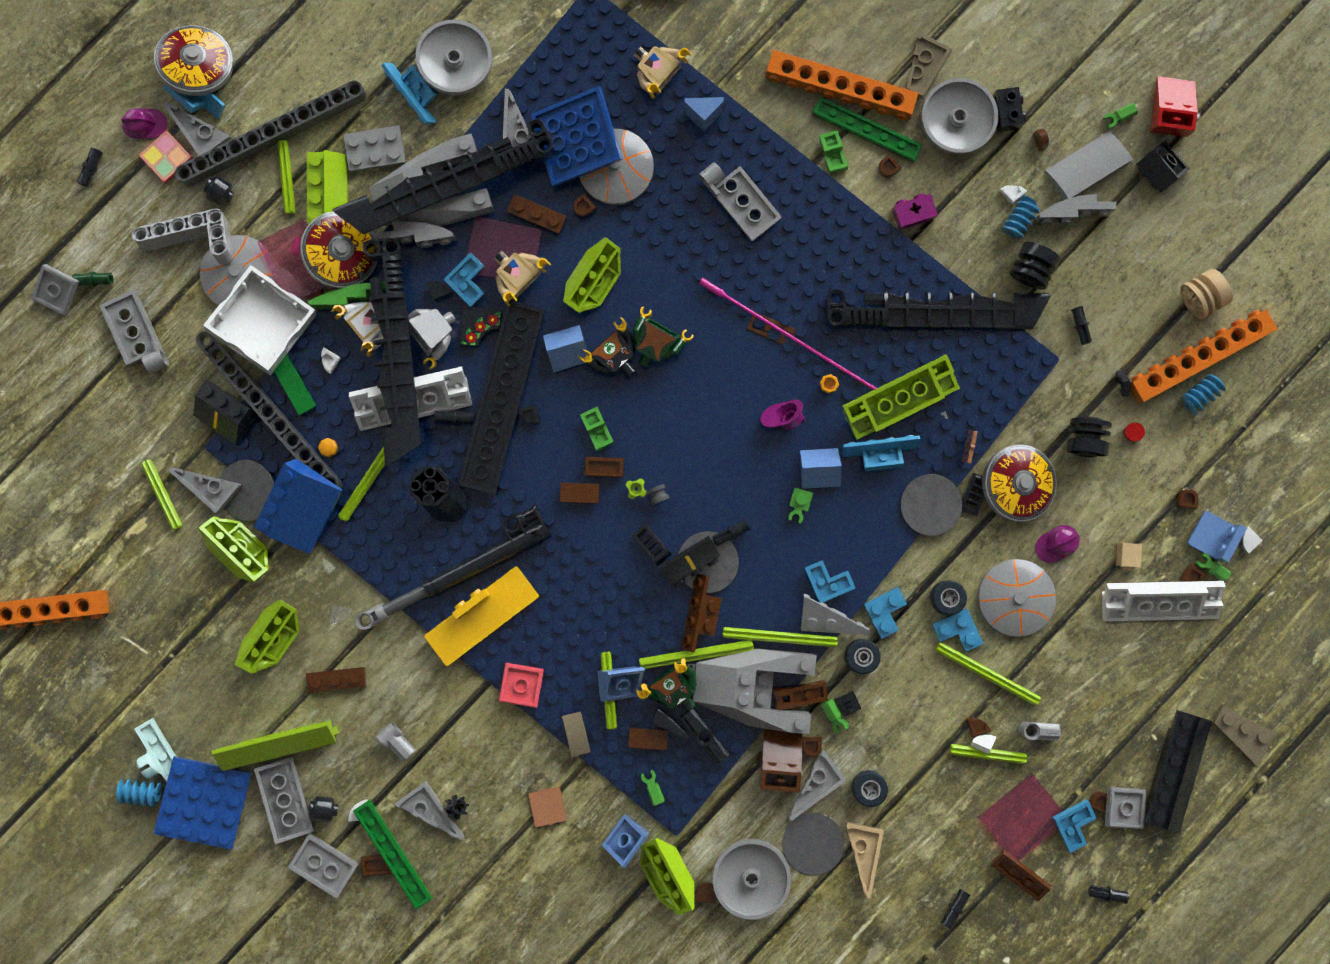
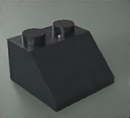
M1166 140L1136 164L1140 173L1147 176L1151 181L1152 187L1155 190H1159L1160 193L1189 170V167Z

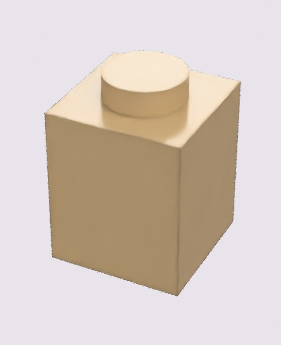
M1117 543L1116 566H1121L1124 571H1134V568H1141L1142 544Z

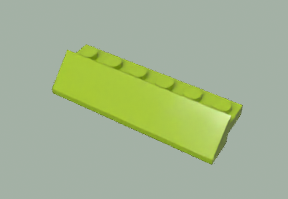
M324 150V152H307L308 226L318 216L333 212L334 208L348 203V161L346 154Z
M944 355L843 405L845 420L848 422L855 439L858 440L874 431L882 430L960 389L948 356Z
M331 720L242 741L237 744L214 749L211 752L221 770L226 771L336 743L334 735L339 732L337 726L332 727Z

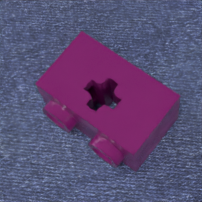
M922 193L914 196L912 200L902 199L896 202L892 212L899 231L935 220L938 214L931 194L925 195ZM912 207L914 210H918L916 214L914 211H910Z

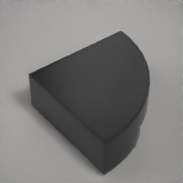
M426 282L434 301L452 294L451 290L442 282Z
M1123 370L1116 371V381L1119 380L1121 384L1119 392L1122 397H1127L1130 395V380Z
M536 405L518 410L519 415L526 422L541 424Z

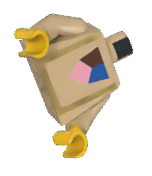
M654 46L648 53L642 47L638 48L634 57L640 61L637 66V77L640 87L649 93L651 98H655L653 93L655 92L657 95L661 93V90L681 68L680 60L683 63L688 62L685 57L692 55L687 48L678 50Z
M502 251L495 256L494 260L500 265L496 270L498 274L496 277L497 288L507 306H510L509 301L511 299L517 301V298L541 275V271L543 273L546 272L544 269L545 265L551 266L545 258H539L526 253H513L508 257Z

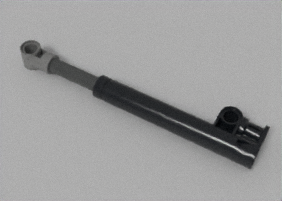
M533 503L531 508L523 512L519 511L505 518L503 526L508 538L449 567L430 579L422 581V586L386 604L381 603L360 613L355 619L356 626L361 630L371 629L390 619V615L428 596L433 598L551 538L552 536L536 504ZM511 519H515L518 523L517 528L514 530L508 527V522ZM365 615L370 618L368 626L362 624V618Z

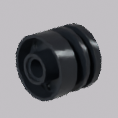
M1024 242L1018 253V257L1021 260L1014 261V267L1011 268L1009 273L1015 280L1026 286L1045 290L1049 285L1048 281L1052 278L1049 272L1056 270L1061 258L1048 247L1034 242Z
M1096 417L1071 418L1070 424L1077 427L1069 428V432L1076 434L1077 437L1068 439L1067 452L1088 458L1108 456L1110 443L1101 440V437L1111 436V432L1102 429L1112 428V423Z

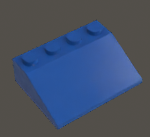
M299 460L288 461L284 463L254 528L269 538L310 554L343 490Z

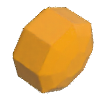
M831 374L823 376L819 383L821 391L827 394L835 392L839 386L837 377Z
M326 438L320 441L318 449L321 455L332 457L337 454L339 447L335 440Z

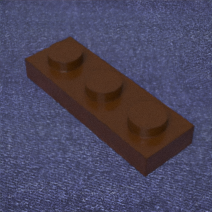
M516 194L513 195L507 209V213L560 235L567 216Z
M365 667L306 673L307 693L367 686Z
M1003 850L992 861V867L1037 901L1041 900L1051 890V885L1006 850Z

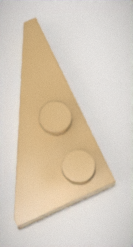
M846 822L864 895L871 899L884 830Z

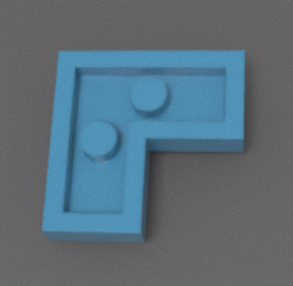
M471 252L444 278L446 283L470 307L485 294L472 281L485 266Z
M823 560L804 568L819 603L855 589L848 571L830 578Z
M899 587L863 604L881 639L898 631L890 613L907 605Z
M967 608L958 614L950 615L931 624L939 642L957 635L965 652L983 644Z
M1086 799L1052 817L1069 853L1087 845L1080 827L1097 819L1089 801Z

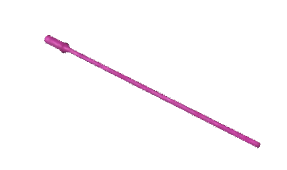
M704 278L701 279L699 285L717 295L718 298L721 297L729 300L733 304L737 305L741 309L758 318L759 320L774 328L778 332L787 336L791 340L795 341L796 343L811 351L815 355L819 356L820 358L824 359L825 361L840 369L844 373L853 377L865 386L869 387L872 390L877 389L876 387L861 379L857 375L853 374L849 370L840 366L839 364L824 356L820 352L811 348L810 346L795 338L791 334L787 333L783 329L779 328L778 326L774 325L773 323L758 315L754 311L750 310L749 308L745 307L733 298L729 297L723 291L724 289H720L719 287L715 286L714 284L710 283Z

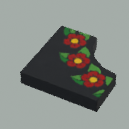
M463 306L459 344L479 347L481 339L485 334L492 330H500L502 310Z

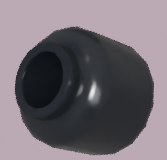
M220 177L210 178L204 188L206 198L218 205H223L226 201L230 203L234 192L231 191L232 184Z
M317 796L313 801H310L309 817H312L314 822L328 823L332 821L333 816H337L338 804H334L332 797Z

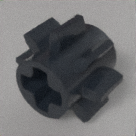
M452 795V800H445L447 805L443 810H447L449 813L448 818L455 815L457 820L460 819V814L467 815L465 810L469 804L465 803L464 796L458 799L457 795Z

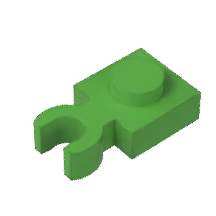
M794 488L789 504L794 510L788 515V520L791 521L792 516L796 514L799 516L798 523L803 521L802 510L808 512L813 496L812 492Z

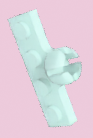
M151 718L135 728L136 733L147 750L146 754L138 758L136 763L138 769L149 764L150 767L141 772L145 778H151L160 773L167 782L172 760L176 755L154 718Z

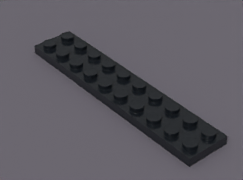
M509 301L510 306L506 304L458 483L459 486L496 495L545 314L544 309Z

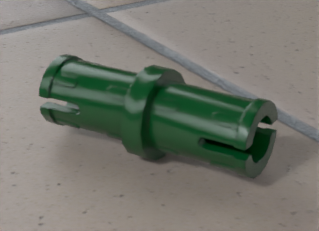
M93 271L86 274L72 275V278L79 281L78 286L90 285L91 287H96L97 285H112L114 282L111 272L96 273Z

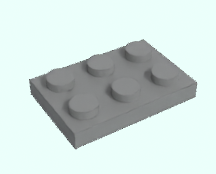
M399 125L343 134L350 173L406 163L401 127Z
M309 833L288 868L333 897L338 898L359 863L312 833Z

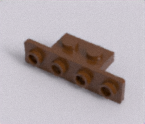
M697 574L693 581L689 613L686 618V628L682 638V650L694 653L698 634L715 636L722 598L706 595L709 576Z

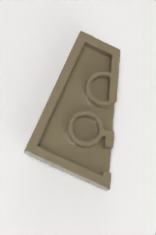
M919 32L907 89L918 92V97L924 99L952 52V48Z
M1220 705L1212 723L1238 747L1241 753L1255 767H1259L1275 732Z

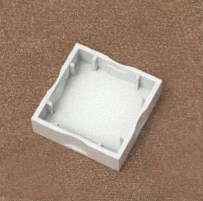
M250 265L235 284L227 299L216 308L203 326L210 335L271 375L316 317V312L311 306L295 295L281 289L272 279Z

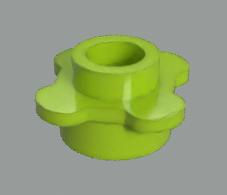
M639 478L633 482L627 481L626 487L629 490L628 497L630 499L646 496L647 492L644 490L645 482L643 479Z

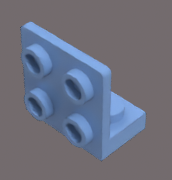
M1204 511L1187 544L1202 553L1208 554L1219 562H1229L1247 528L1241 524L1232 525L1218 516Z

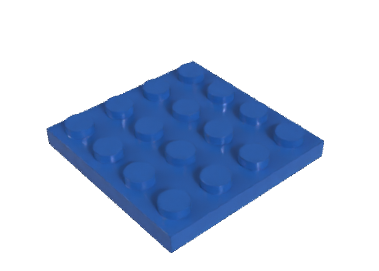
M597 86L531 114L532 120L538 119L544 123L553 142L554 151L552 157L544 159L552 186H559L623 160L601 87ZM538 128L535 129V130H536V134L541 132L540 129H538ZM547 145L541 146V150L549 149Z
M174 756L154 834L232 850L252 772L235 768L222 771L219 765Z

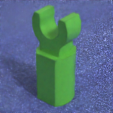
M1131 103L1114 111V114H1106L1102 120L1110 119L1112 124L1106 128L1112 129L1117 122L1121 123L1137 115L1138 110L1135 104Z
M1201 553L1200 555L1205 559L1204 564L1199 561L1195 562L1197 567L1206 568L1207 572L1220 581L1225 582L1231 575V572L1216 561H1211V557L1208 554Z
M833 698L821 704L829 721L833 723L832 728L836 734L841 731L839 725L842 726L843 730L849 727L848 722L842 719V714Z
M652 769V777L650 779L645 778L644 773L641 774V779L647 784L646 790L652 805L655 806L663 803L665 799L658 782H655L656 774Z

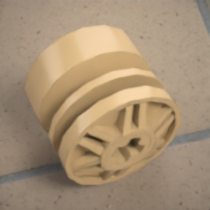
M1213 268L1200 274L1197 279L1193 278L1180 287V294L1185 306L1198 319L1207 317L1214 313L1215 309L1219 310L1232 303L1233 300L1232 290L1227 280L1219 271Z

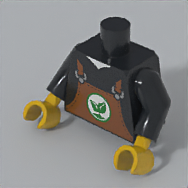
M620 317L622 324L617 326L614 321L613 325L617 329L591 353L583 349L586 352V357L582 358L578 355V359L586 362L595 372L605 375H616L621 370L627 377H630L636 371L630 363L634 358L633 353L636 349L634 338L627 327V323Z

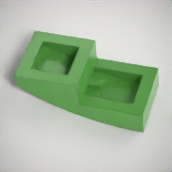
M838 130L819 135L829 174L848 170Z
M598 407L580 414L597 452L614 445Z

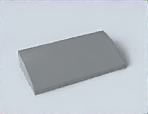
M1108 131L1045 170V173L1061 198L1066 200L1079 195L1129 164L1133 159L1120 141Z
M293 757L254 768L275 844L314 832Z

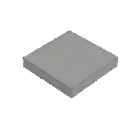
M44 264L41 267L31 299L63 316L68 315L79 281Z
M1108 787L1105 826L1144 829L1146 790Z

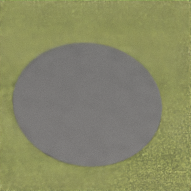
M251 460L234 462L224 470L220 479L239 483L242 487L224 508L237 519L244 521L256 520L273 488V479L270 473L257 462Z
M927 474L917 477L907 485L901 498V511L906 523L913 530L924 535H940L949 531L958 522L962 512V499L957 487L950 480L940 475Z
M705 531L694 534L684 542L679 553L707 536L713 542L712 536L717 533ZM730 540L719 546L715 545L720 554L717 558L719 560L717 563L710 567L707 564L701 567L702 572L699 574L709 576L706 593H713L726 588L737 574L739 565L738 554ZM690 574L684 579L685 583L693 589V581L696 575L692 577Z
M806 813L795 818L786 828L782 843L783 852L789 864L797 871L807 875H820L833 869L840 861L844 852V837L838 824L830 817L821 813Z

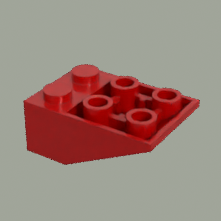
M1157 76L1150 132L1189 137L1196 129L1198 113L1195 81Z

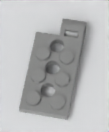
M715 162L699 173V177L751 242L755 241L782 219L781 215L741 166L726 178L721 168ZM732 181L737 187L735 190L730 191L726 188V184ZM745 196L749 202L746 205H740L738 198ZM752 211H758L760 218L753 220L749 214Z
M131 290L99 305L127 366L142 360L144 367L150 374L169 366L168 359L136 290ZM125 310L130 312V317L127 320H123L121 317L122 312ZM136 327L138 330L137 335L130 337V329ZM140 344L145 346V351L142 354L137 353V347Z

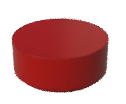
M1137 422L1128 424L1124 429V436L1130 442L1139 441L1145 435L1144 427Z

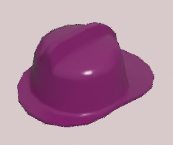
M130 109L121 118L123 131L130 138H157L167 128L166 117L156 109Z
M795 399L772 405L762 413L761 423L768 428L780 426L785 430H793L805 422V417L802 413L803 404L800 400Z
M1069 525L1058 526L1038 539L1035 548L1037 556L1046 563L1058 562L1077 550L1080 538L1077 531Z

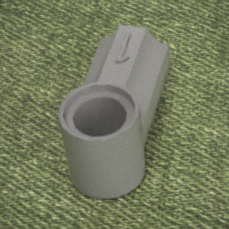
M1024 721L1019 725L1018 733L1022 738L1029 740L1059 741L1061 729L1059 724ZM1031 726L1033 731L1032 734L1028 736L1026 734L1027 727Z
M390 722L377 735L378 740L385 747L390 748L402 762L416 750L404 738L402 731L393 722Z

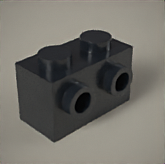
M1019 87L996 90L992 96L998 109L997 131L1020 130L1026 122V113L1022 111L1023 94L1020 93Z

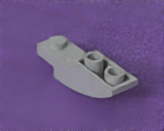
M1097 194L1077 196L1047 208L1036 217L1035 222H1041L1043 225L1053 224V222L1071 224L1078 218V214L1080 217L1091 216V214L1105 217L1116 210V202H1097Z
M422 222L393 223V231L375 233L376 239L395 238L402 244H408L415 240V243L421 246V248L432 247V244L436 243L448 245L451 244V241L456 240L453 232Z

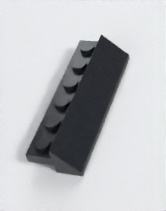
M1176 710L1172 727L1168 728L1147 799L1149 805L1144 819L1145 823L1180 833L1212 721Z

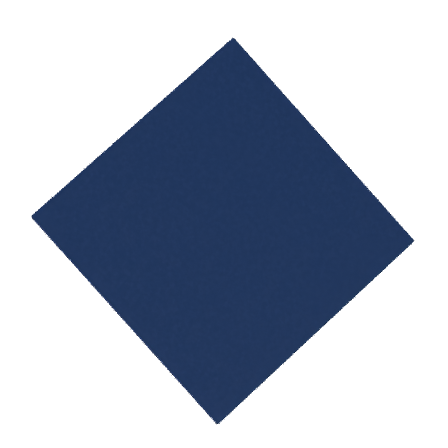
M576 0L464 135L472 134L477 151L486 146L488 142L492 144L503 139L505 89L511 91L528 128L529 122L532 121L531 114L599 86L603 92L613 129H624L638 135L651 151L654 172L647 190L638 199L628 204H604L586 192L580 178L556 187L552 186L544 159L531 160L532 163L526 162L524 163L525 166L519 165L518 169L514 167L511 169V172L507 170L504 175L452 196L456 197L487 188L494 212L442 226V228L453 232L456 240L451 241V244L440 245V243L432 244V247L421 248V246L415 243V240L408 244L399 242L402 261L399 264L403 266L400 272H403L401 279L404 280L402 286L405 287L402 293L406 294L408 315L416 309H437L442 316L451 312L455 317V322L450 324L452 332L448 349L439 360H436L437 364L433 369H429L432 366L431 360H428L426 364L423 363L426 358H431L432 355L428 356L410 333L414 377L462 367L467 378L472 406L454 410H457V412H474V423L499 330H492L485 334L481 339L479 347L460 345L463 306H470L446 283L444 278L471 252L485 266L472 279L485 293L472 307L502 310V323L506 303L497 288L496 277L498 274L496 270L500 265L494 260L495 256L501 251L508 257L513 253H526L539 258H545L551 264V266H544L546 272L543 273L541 271V275L517 298V301L515 299L510 300L545 310L519 407L521 409L536 405L541 424H530L523 420L518 413L496 495L460 486L468 495L467 512L456 522L438 521L410 495L411 477L421 467H439L456 484L459 483L474 424L457 423L452 425V423H435V414L418 418L421 445L390 466L384 465L348 521H343L338 517L340 511L383 448L382 429L392 428V424L362 431L359 429L355 419V411L349 399V392L379 385L381 367H376L375 363L382 362L384 345L373 350L372 354L367 356L366 354L369 349L361 351L364 342L343 318L345 315H342L340 319L334 318L339 314L338 311L331 312L332 309H319L316 312V317L287 353L316 403V408L299 416L274 371L271 375L265 373L257 384L342 481L341 489L343 491L318 542L390 601L422 586V581L430 579L449 567L508 538L503 526L505 518L519 511L523 512L531 508L533 503L536 504L552 536L551 538L433 598L428 596L402 609V611L429 632L451 616L452 612L456 610L454 607L463 600L466 603L471 599L470 594L474 591L488 588L517 566L539 594V598L459 658L500 692L505 663L544 669L538 707L517 706L568 748L569 745L562 716L581 711L590 752L578 756L671 833L678 835L764 728L747 726L695 703L694 710L730 754L717 765L680 720L686 713L681 704L670 708L648 698L640 699L638 696L615 700L617 728H606L605 703L600 700L597 671H602L601 653L610 652L612 669L633 666L640 667V658L685 651L682 650V638L685 633L686 618L689 613V601L693 589L685 582L677 587L674 584L670 586L659 567L653 563L631 535L646 523L672 553L664 561L666 562L676 556L684 542L694 534L705 531L719 533L727 529L728 525L731 527L743 521V519L747 521L750 530L735 537V540H730L737 551L739 559L735 578L726 588L717 592L706 593L708 596L722 598L715 636L698 634L696 649L746 641L745 639L724 638L722 636L724 627L838 637L840 633L801 631L804 594L819 602L804 568L823 560L830 578L845 571L849 572L855 589L823 603L829 608H834L847 615V618L852 619L920 534L906 523L902 515L901 498L907 485L917 477L935 474L947 478L958 487L1058 363L1059 358L1024 329L881 327V325L874 327L873 324H870V327H867L866 324H863L862 327L859 324H856L855 327L852 324H849L848 327L833 328L828 326L825 320V299L828 293L834 289H840L844 292L845 307L881 308V305H864V293L882 294L883 291H887L890 294L904 297V292L908 291L909 298L924 302L926 292H930L931 302L947 299L948 292H952L953 297L968 295L970 292L976 295L980 294L688 62L683 63L680 60L681 68L665 85L661 93L657 95L654 92L655 98H651L650 94L640 87L637 77V66L640 61L634 57V54L640 47L648 53L654 46L658 48L669 47L610 0ZM724 97L722 114L705 131H702L685 115V98ZM715 162L721 168L726 178L741 166L781 215L782 219L755 241L751 242L699 177V173ZM449 167L443 168L444 171L450 170ZM732 181L726 184V188L730 191L735 190L737 187ZM516 194L567 216L560 235L507 213L513 195ZM582 194L596 207L595 211L584 218L577 216L573 209L575 200ZM745 196L738 198L740 205H746L749 202ZM752 211L749 214L753 220L760 218L758 211ZM388 225L383 232L393 231V225ZM606 237L620 248L621 274L601 306L578 313L563 302L566 282L585 252ZM390 246L387 251L394 252L397 247ZM383 261L377 262L370 276L360 284L370 283V279L373 277L381 278V281L385 282ZM704 278L720 289H724L723 291L729 297L750 310L776 320L782 325L794 328L795 335L791 334L792 336L876 388L947 355L954 369L953 374L960 389L882 430L874 431L857 440L848 422L845 420L842 406L873 391L872 389L787 336L784 339L788 341H785L784 344L774 341L778 338L780 339L782 333L774 328L769 332L765 331L764 326L766 323L758 318L754 319L752 327L768 333L769 338L748 330L747 327L753 315L725 298H718L717 295L702 287L699 283ZM426 282H442L451 290L452 294L434 301ZM831 295L833 303L837 304L840 302L838 295ZM641 307H644L643 314H648L651 309V319L679 334V338H681L684 330H687L684 334L686 338H690L693 334L691 341L686 343L678 355L668 360L662 359L660 362L652 359L649 367L639 363L642 353L635 350L633 353L634 358L630 363L636 371L630 377H627L621 370L616 375L598 373L586 363L553 372L543 338L544 335L580 325L587 351L591 353L617 329L613 325L614 321L617 326L622 324L620 317L626 321L627 327L633 336V328L638 317H641ZM832 313L831 320L838 323L840 320L839 315ZM323 348L341 357L332 374L327 372L322 364L321 353ZM831 374L837 377L839 386L835 392L827 394L821 391L819 383L823 376ZM259 393L253 397L254 403L260 400ZM244 399L242 403H244L252 409V407ZM795 399L800 400L803 404L802 413L805 417V422L793 430H785L780 426L768 428L761 423L762 413L772 405ZM595 407H598L614 442V445L599 452L596 451L580 414ZM272 408L266 410V416L270 417L273 413ZM946 411L948 419H945L944 415L942 416L940 413ZM259 416L238 446L218 432L215 433L205 446L207 451L227 467L240 460H251L261 464L270 473L274 483L284 463L296 459ZM284 422L278 425L279 432L285 429ZM968 430L978 432L971 463L962 461ZM908 435L920 436L921 439L918 449L902 451L904 467L865 472L862 455L843 457L842 454L843 445L849 442L858 443L868 440H884L890 437L901 438ZM296 436L292 437L290 441L291 445L295 446L298 442ZM326 438L335 440L339 447L337 454L332 457L321 455L318 449L320 441ZM838 448L841 461V486L802 489L800 450ZM309 451L303 453V459L306 461L310 458ZM585 457L624 458L623 478L584 476ZM318 465L315 469V472L321 474L323 471L322 465ZM641 478L645 482L644 490L646 492L649 489L664 484L666 487L665 492L669 495L670 499L652 505V498L648 493L645 497L638 496L635 499H630L626 483L627 481L633 482ZM561 483L599 484V504L560 502ZM794 488L813 493L808 512L802 510L803 521L801 523H798L799 516L796 514L792 516L791 521L788 520V515L794 510L793 507L789 506ZM511 519L508 522L509 529L514 530L517 528V521ZM647 531L639 539L642 540L643 538H645L649 534V532ZM652 537L644 545L647 546L654 538ZM657 543L649 551L652 552L653 550H655L659 546V544ZM661 550V551H660L656 556H654V557H655V558L658 557L664 550ZM752 640L754 649L812 653L816 655V663L829 648L826 646ZM703 659V660H697V661L686 662V664H687V663H695V664H696V662L705 661V660H709V659ZM674 664L645 669L641 685L646 684L649 689L651 683L673 668ZM774 672L772 690L799 685L806 675ZM772 691L771 708H775L774 702H776ZM788 695L783 696V701H786L788 699ZM658 707L688 734V738L683 739L668 731L667 750L628 747L630 727L665 730L652 723ZM703 731L700 733L699 738L702 741H707L710 738V734ZM652 769L656 774L655 782H658L665 799L663 803L655 806L652 805L646 790L647 784L641 779L642 773H644L645 778L650 779L652 777Z

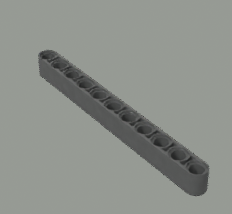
M350 81L179 165L175 170V177L186 186L199 183L276 145L279 140H286L363 102L366 98V91L360 82ZM355 89H360L358 94L352 95ZM343 97L342 102L335 103L337 98ZM326 105L324 111H318L321 106ZM304 114H309L306 120H301ZM292 122L291 127L285 128L286 123ZM272 130H275L274 135L268 137V133ZM253 139H258L255 145H251ZM237 147H241V150L234 154V150ZM224 155L223 160L217 162L218 157ZM206 163V168L200 170L201 165ZM189 172V176L183 179V175Z
M206 331L198 333L196 343L291 454L314 471L318 465H322L323 471L320 475L329 481L333 479L335 485L342 488L340 478L221 341ZM210 337V343L204 345L205 338ZM219 351H222V352H223L222 358L219 359V360H217V358H216L217 353H218ZM234 365V373L229 374L230 366ZM247 379L248 385L242 389L241 382ZM259 393L260 400L254 403L253 397ZM268 408H272L273 413L270 417L266 416V410ZM284 422L285 429L279 432L278 425ZM296 436L298 442L295 446H292L290 441L292 437ZM309 451L310 458L305 461L303 453Z

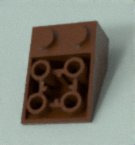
M764 729L760 789L800 793L802 733Z

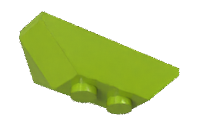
M604 237L588 249L566 282L563 302L578 313L601 306L621 274L620 248Z
M213 516L198 528L209 551L236 577L254 583L268 571L267 547L241 522L219 519V517Z
M278 600L265 608L242 640L235 665L253 674L277 664L299 633L297 609L282 600Z
M658 838L643 843L641 845L640 866L657 899L666 907L672 909L677 915L692 911L694 909V880L677 848Z

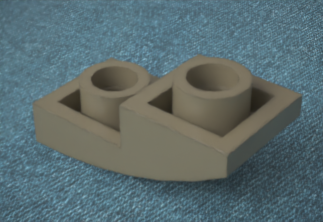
M581 711L562 716L571 757L589 753L590 748Z

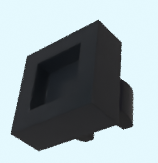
M853 690L835 698L844 717L862 709Z

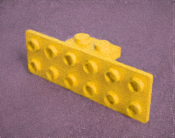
M517 566L488 588L474 591L470 594V600L466 603L464 600L454 607L456 610L452 612L451 616L425 634L424 637L446 666L452 664L539 598V594Z

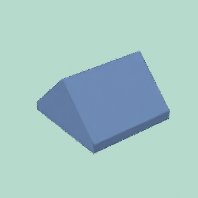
M724 97L685 98V115L702 131H705L722 114Z
M580 325L543 336L553 372L586 363L578 359V355L585 358L586 352L583 349L587 350Z
M838 448L800 450L802 489L841 486V461Z
M633 666L597 671L601 702L637 697L636 690L640 689L645 672L644 667Z
M624 814L602 846L622 867L626 868L647 839L649 831Z

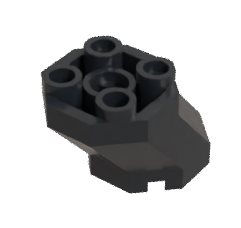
M421 467L411 477L410 495L438 521L456 522L467 512L468 495L441 468Z

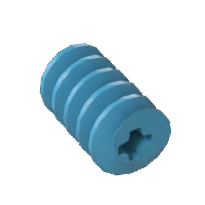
M1028 196L1020 198L1021 201L1012 210L1013 214L1009 215V220H1006L1001 228L1010 237L1023 239L1024 235L1021 231L1028 232V228L1025 225L1031 226L1032 222L1029 219H1036L1033 212L1040 213L1036 201Z
M1209 374L1199 384L1194 385V389L1191 388L1188 390V393L1182 395L1183 404L1191 414L1196 416L1198 415L1196 408L1203 411L1202 404L1209 406L1208 399L1214 402L1216 400L1214 394L1220 397V390L1226 392V387L1218 377Z
M121 779L116 789L117 801L120 804L126 803L130 805L133 803L136 806L141 804L142 806L149 805L150 807H155L161 797L162 783H158L155 788L154 782H150L149 787H147L146 781H143L141 786H139L138 780H135L132 785L131 779H128L126 784Z

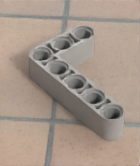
M211 209L141 226L132 232V239L142 251H151L208 237L210 251L219 264L227 265L233 260L230 225L220 209Z

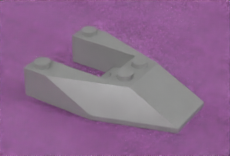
M472 134L453 138L417 155L369 187L373 202L387 193L385 186H388L389 190L404 181L406 177L426 175L427 168L430 173L444 171L443 168L448 167L446 160H449L451 165H456L468 158L467 151H470L471 155L477 152ZM487 188L456 197H450L387 225H393V223L422 222L442 227L494 212L490 194Z
M755 648L752 651L696 662L697 686L693 694V702L747 726L809 734L811 714L808 711L776 710L771 708L774 672L815 675L816 655L812 653Z

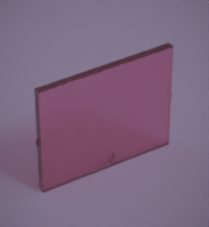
M475 216L467 255L471 252L485 266L477 275L496 278L498 276L496 270L500 265L494 260L495 256L501 251L508 257L513 253H526L537 256L542 230Z
M306 219L280 229L278 232L257 242L276 284L299 299L313 295L314 292L327 287L317 282L307 272L301 260L300 241L305 229L309 225Z
M1031 773L978 816V818L994 836L995 841L1020 861L1058 830L1052 817L1063 811L1053 800L1052 795L1045 790Z

